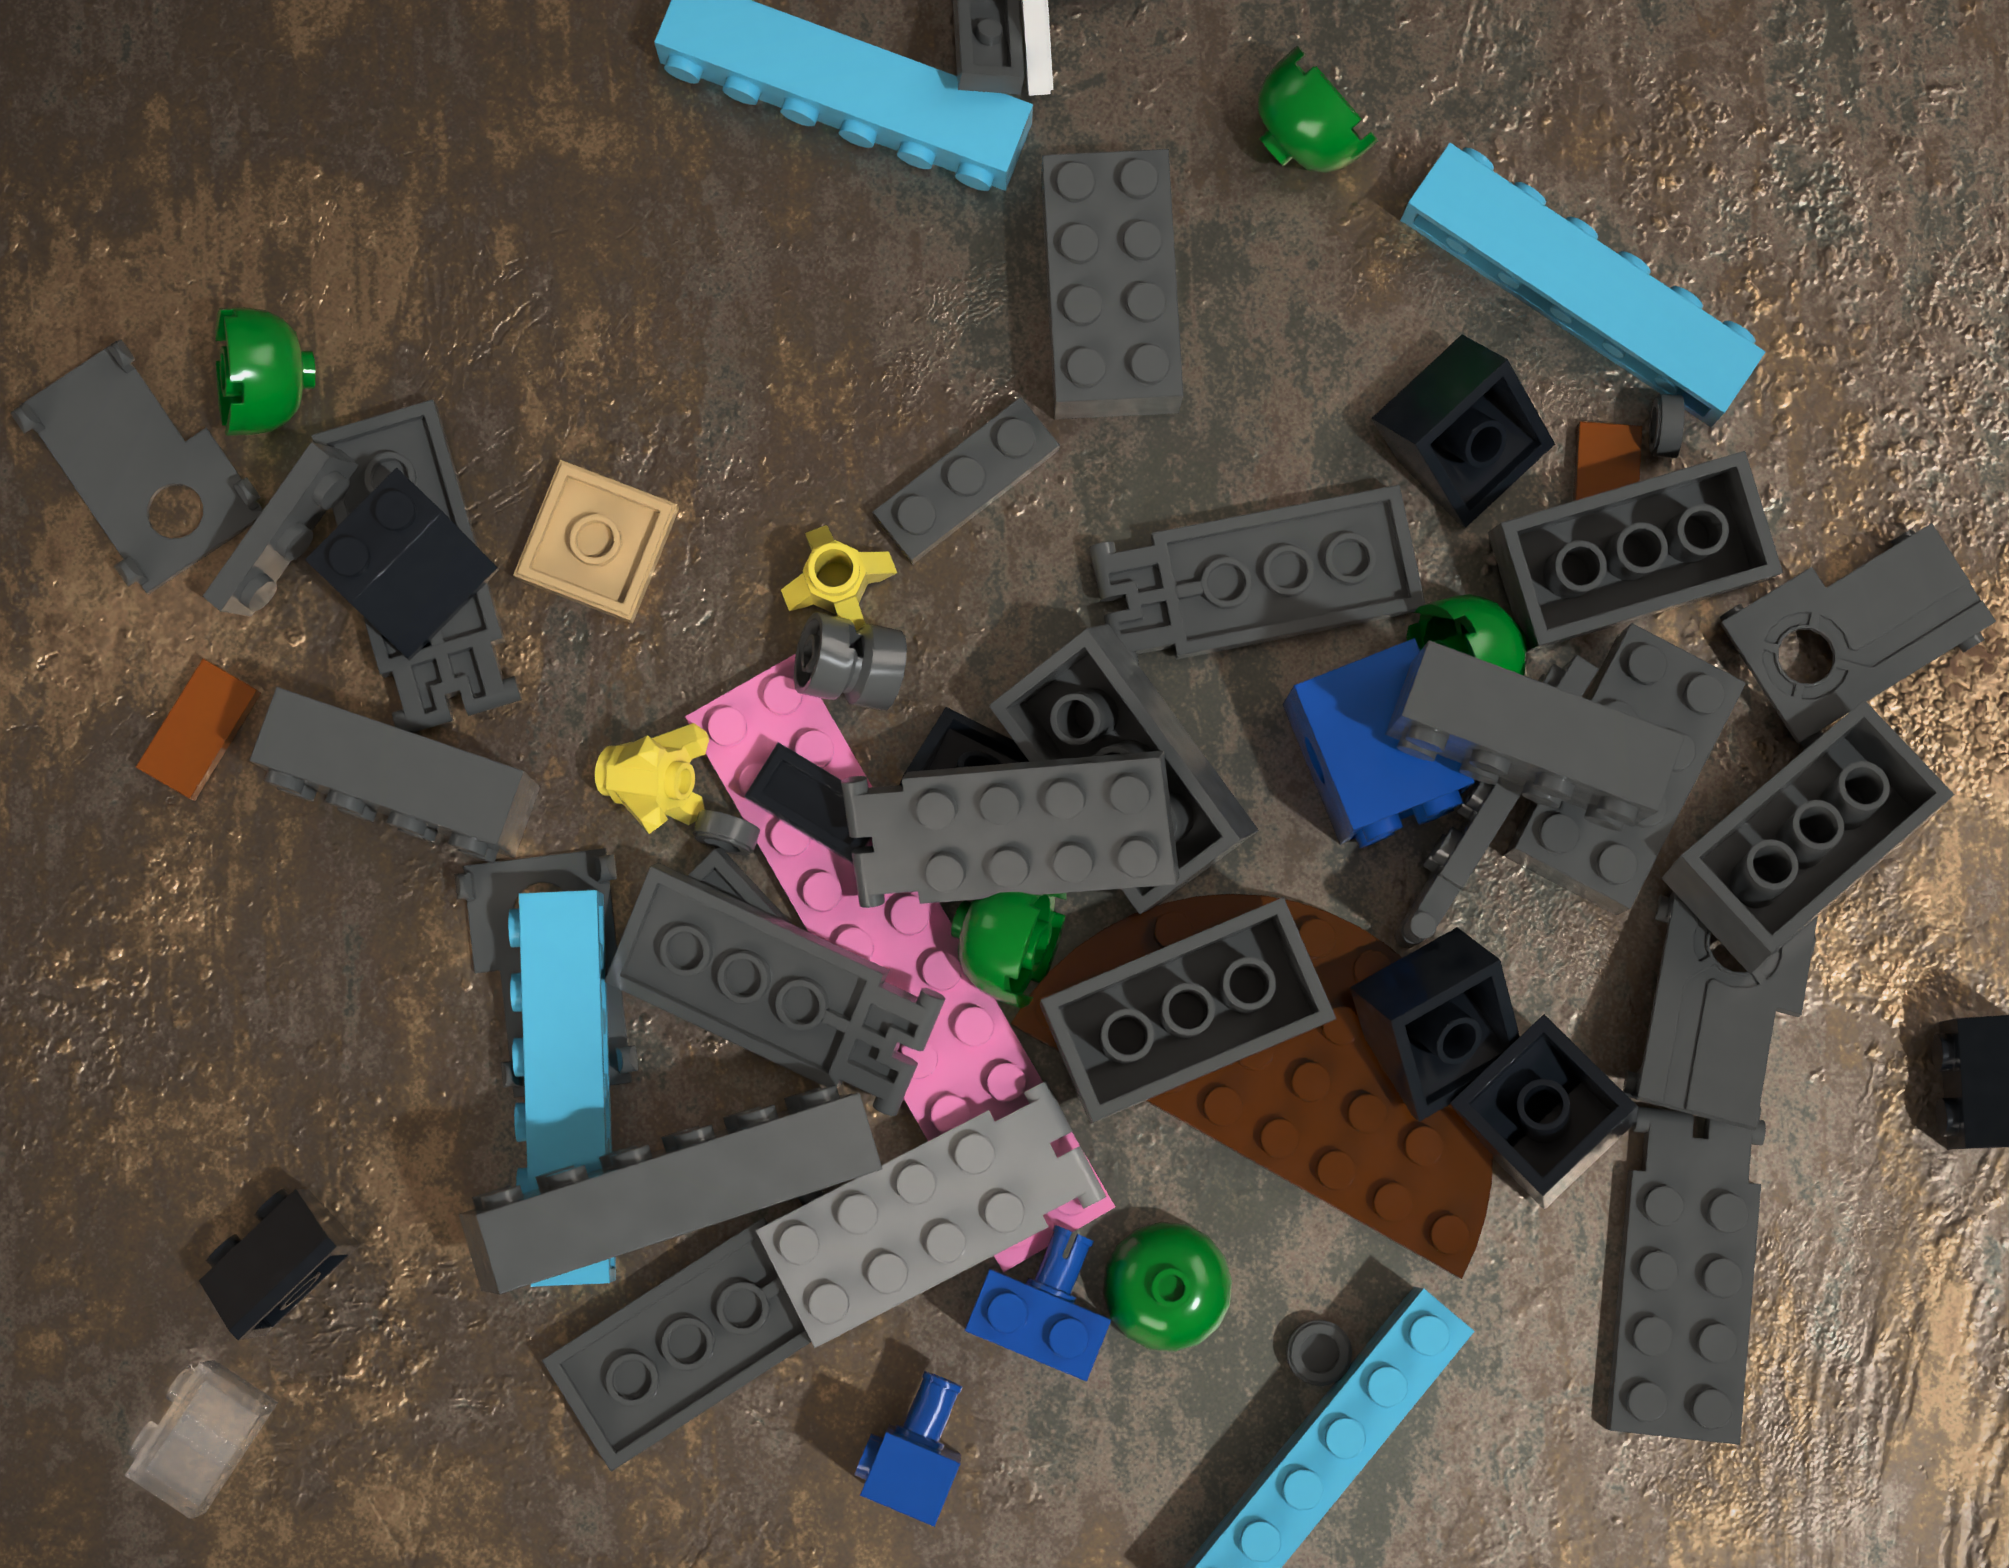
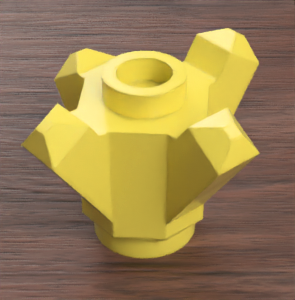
M827 525L806 532L805 535L811 548V553L802 570L803 573L781 589L788 610L793 611L815 605L836 614L837 617L850 619L856 631H858L865 624L859 602L867 585L881 582L897 574L889 551L858 552L857 549L834 540Z
M692 723L654 738L647 735L635 742L607 746L599 755L596 763V787L602 795L611 797L614 803L623 804L648 834L668 820L666 815L690 825L696 822L699 811L705 810L702 796L692 792L695 784V772L690 762L692 759L706 754L709 736L705 730Z

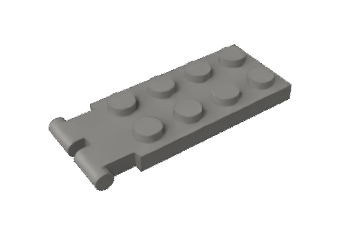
M1047 1081L1024 1092L1029 1104L997 1121H994L988 1110L883 1164L882 1170L858 1177L756 1230L814 1348L1048 1228L1049 1226L1043 1215L1067 1202L1078 1198L1084 1209L1106 1198L1081 1146L1057 1158L1050 1143L1073 1131Z

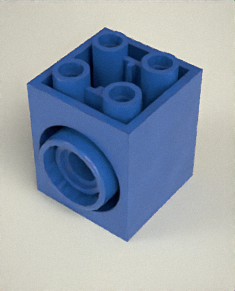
M1415 638L1296 684L1282 704L1339 844L1356 838L1359 848H1364L1395 835L1394 831L1403 828L1401 820L1415 815L1418 825L1453 812L1455 807L1463 804L1460 795L1475 783L1474 779L1459 772L1462 763L1438 754L1435 761H1426L1410 756L1397 749L1398 739L1385 735L1411 662L1420 652Z

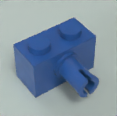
M1055 1225L1053 1228L1054 1233L1035 1280L1028 1278L1027 1282L1024 1283L989 1268L966 1324L965 1331L1087 1382L1111 1319L1075 1304L1076 1297L1071 1295L1089 1248L1092 1247L1094 1241L1077 1234L1068 1257L1064 1259L1063 1253L1072 1231Z
M924 1371L923 1380L903 1426L889 1424L884 1438L871 1433L854 1475L866 1480L860 1496L935 1527L961 1464V1454L944 1447L945 1444L940 1442L958 1393H961L963 1387L936 1374Z

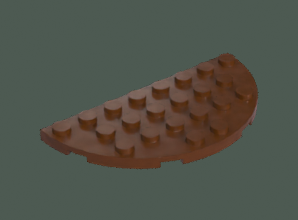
M1247 894L1195 896L1157 905L1142 914L1134 913L1104 928L1080 944L1051 969L1029 995L1033 997L1031 1003L1020 1008L1010 1025L1059 1052L1039 1005L1041 999L1280 898ZM1285 900L1336 1019L1148 1099L1146 1102L1456 1278L1462 1279L1476 1250L1486 1218L1492 1185L1493 1155L1479 1141L1451 1105L1444 1107L1420 1122L1411 1115L1364 1038L1350 990L1351 986L1402 957L1387 944L1349 921L1330 912L1300 902Z

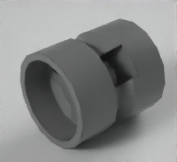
M818 612L812 613L806 621L797 646L794 662V685L796 691L799 694L828 700H836L844 693L849 704L887 711L893 705L904 677L907 658L905 635L901 630L873 624H863L856 631L850 619Z

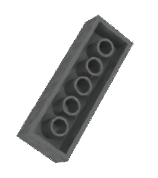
M836 1085L826 1088L817 1087L785 1097L787 1110L778 1113L775 1105H770L762 1108L758 1106L725 1116L723 1120L726 1129L715 1133L712 1124L703 1127L694 1126L662 1136L665 1148L651 1153L649 1144L640 1147L635 1145L599 1157L602 1169L587 1173L585 1165L577 1167L572 1165L536 1176L539 1189L522 1193L520 1185L514 1187L509 1185L473 1196L472 1201L475 1209L458 1215L481 1291L500 1295L882 1170L883 1168L860 1093L839 1095Z

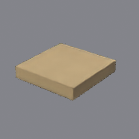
M560 460L513 576L516 580L633 624L679 511L678 504Z

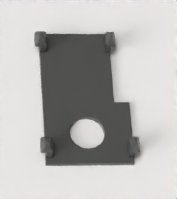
M121 339L115 341L19 405L10 414L24 434L31 429L39 434L123 558L114 567L126 585L129 587L137 582L149 595L252 526L263 509L257 501L261 498L257 490L247 477L241 478L207 428L185 441L132 362L136 359ZM170 486H186L193 489L199 495L203 504V517L199 526L191 534L182 538H167L160 535L153 529L149 519L150 506L154 497L161 490Z
M1932 523L1916 533L1913 528L1891 541L1892 548L1828 587H1825L1813 567H1810L1747 607L1743 608L1739 604L1720 616L1722 621L1720 625L1796 743H1800L1804 749H1807L1824 734L1823 728L1849 713L1863 700L1867 702L1956 646H1959L1964 653L1984 641L1985 639L1980 631L1996 622ZM1799 629L1812 630L1821 634L1829 643L1833 653L1832 666L1829 673L1821 681L1813 684L1799 683L1791 679L1782 670L1779 662V647L1783 639L1789 633Z
M606 848L494 862V864L463 866L464 873L454 874L457 899L467 900L474 973L500 971L510 1061L501 1062L503 1088L512 1087L514 1098L525 1096L524 1077H515L512 1061L513 1039L523 1038L522 1012H513L511 1006V974L521 973L520 947L510 946L508 930L509 910L515 909L519 893H522L529 886L538 883H550L559 887L562 891L597 890L603 893L607 976L618 947L610 880L617 879V868L614 854L607 855ZM607 984L610 1086L633 1083L632 1072L639 1070L636 1046L628 1045L623 992Z
M1673 891L1669 897L1659 895L1655 920L1668 923L1642 1066L1637 1072L1626 1071L1623 1092L1629 1098L1754 1131L1757 1128L1761 1115L1760 1103L1775 1014L1780 1012L1795 1017L1802 1015L1810 961L1816 942L1815 931L1818 916L1751 974L1749 972H1733L1724 968L1714 958L1710 949V936L1712 932Z

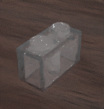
M215 1360L200 1362L196 1369L190 1365L183 1369L167 1392L166 1399L172 1402L169 1410L159 1425L151 1421L144 1427L128 1453L135 1458V1461L125 1476L189 1519L206 1513L278 1404L276 1400Z

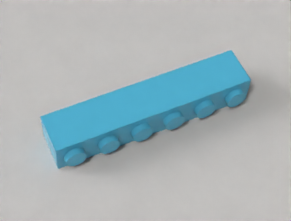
M671 0L654 41L659 62L665 65L664 69L666 72L677 79L697 84L701 78L723 86L722 91L734 100L749 105H756L758 100L780 107L781 114L793 122L805 126H815L816 121L839 129V135L850 143L865 148H872L874 143L891 148L898 151L897 156L902 161L914 167L931 169L934 164L955 172V177L958 181L981 191H989L991 186L1004 191L1007 190L1032 125L1033 104L1004 93L958 90L957 76L752 0Z
M1449 143L1408 202L1400 221L1660 394L1682 395L1684 398V410L1712 427L1726 412L1766 353V351L1755 345L1756 340L1754 336L1741 325L1732 321H1724L1722 323L1702 310V302L1688 290L1679 286L1669 288L1649 275L1651 273L1650 268L1637 256L1625 251L1616 253L1598 241L1596 231L1584 221L1571 216L1565 219L1545 206V198L1531 186L1522 182L1512 184L1495 173L1491 161L1480 152L1467 147L1461 150L1452 143Z
M597 890L519 893V909L509 910L508 930L510 946L520 947L521 973L511 974L510 996L513 1012H522L523 1038H514L512 1045L515 1077H524L525 1102L516 1103L514 1110L516 1141L526 1142L527 1168H518L516 1176V1186L520 1185L522 1193L539 1189L536 1176L572 1165L574 1167L585 1165L587 1173L602 1169L599 1157L612 1152L607 983L604 982L606 978L604 894ZM616 1257L533 1283L531 1287L611 1283L616 1280Z
M1413 1287L1352 1361L1346 1374L1333 1384L1183 1568H1282L1475 1331L1427 1290Z

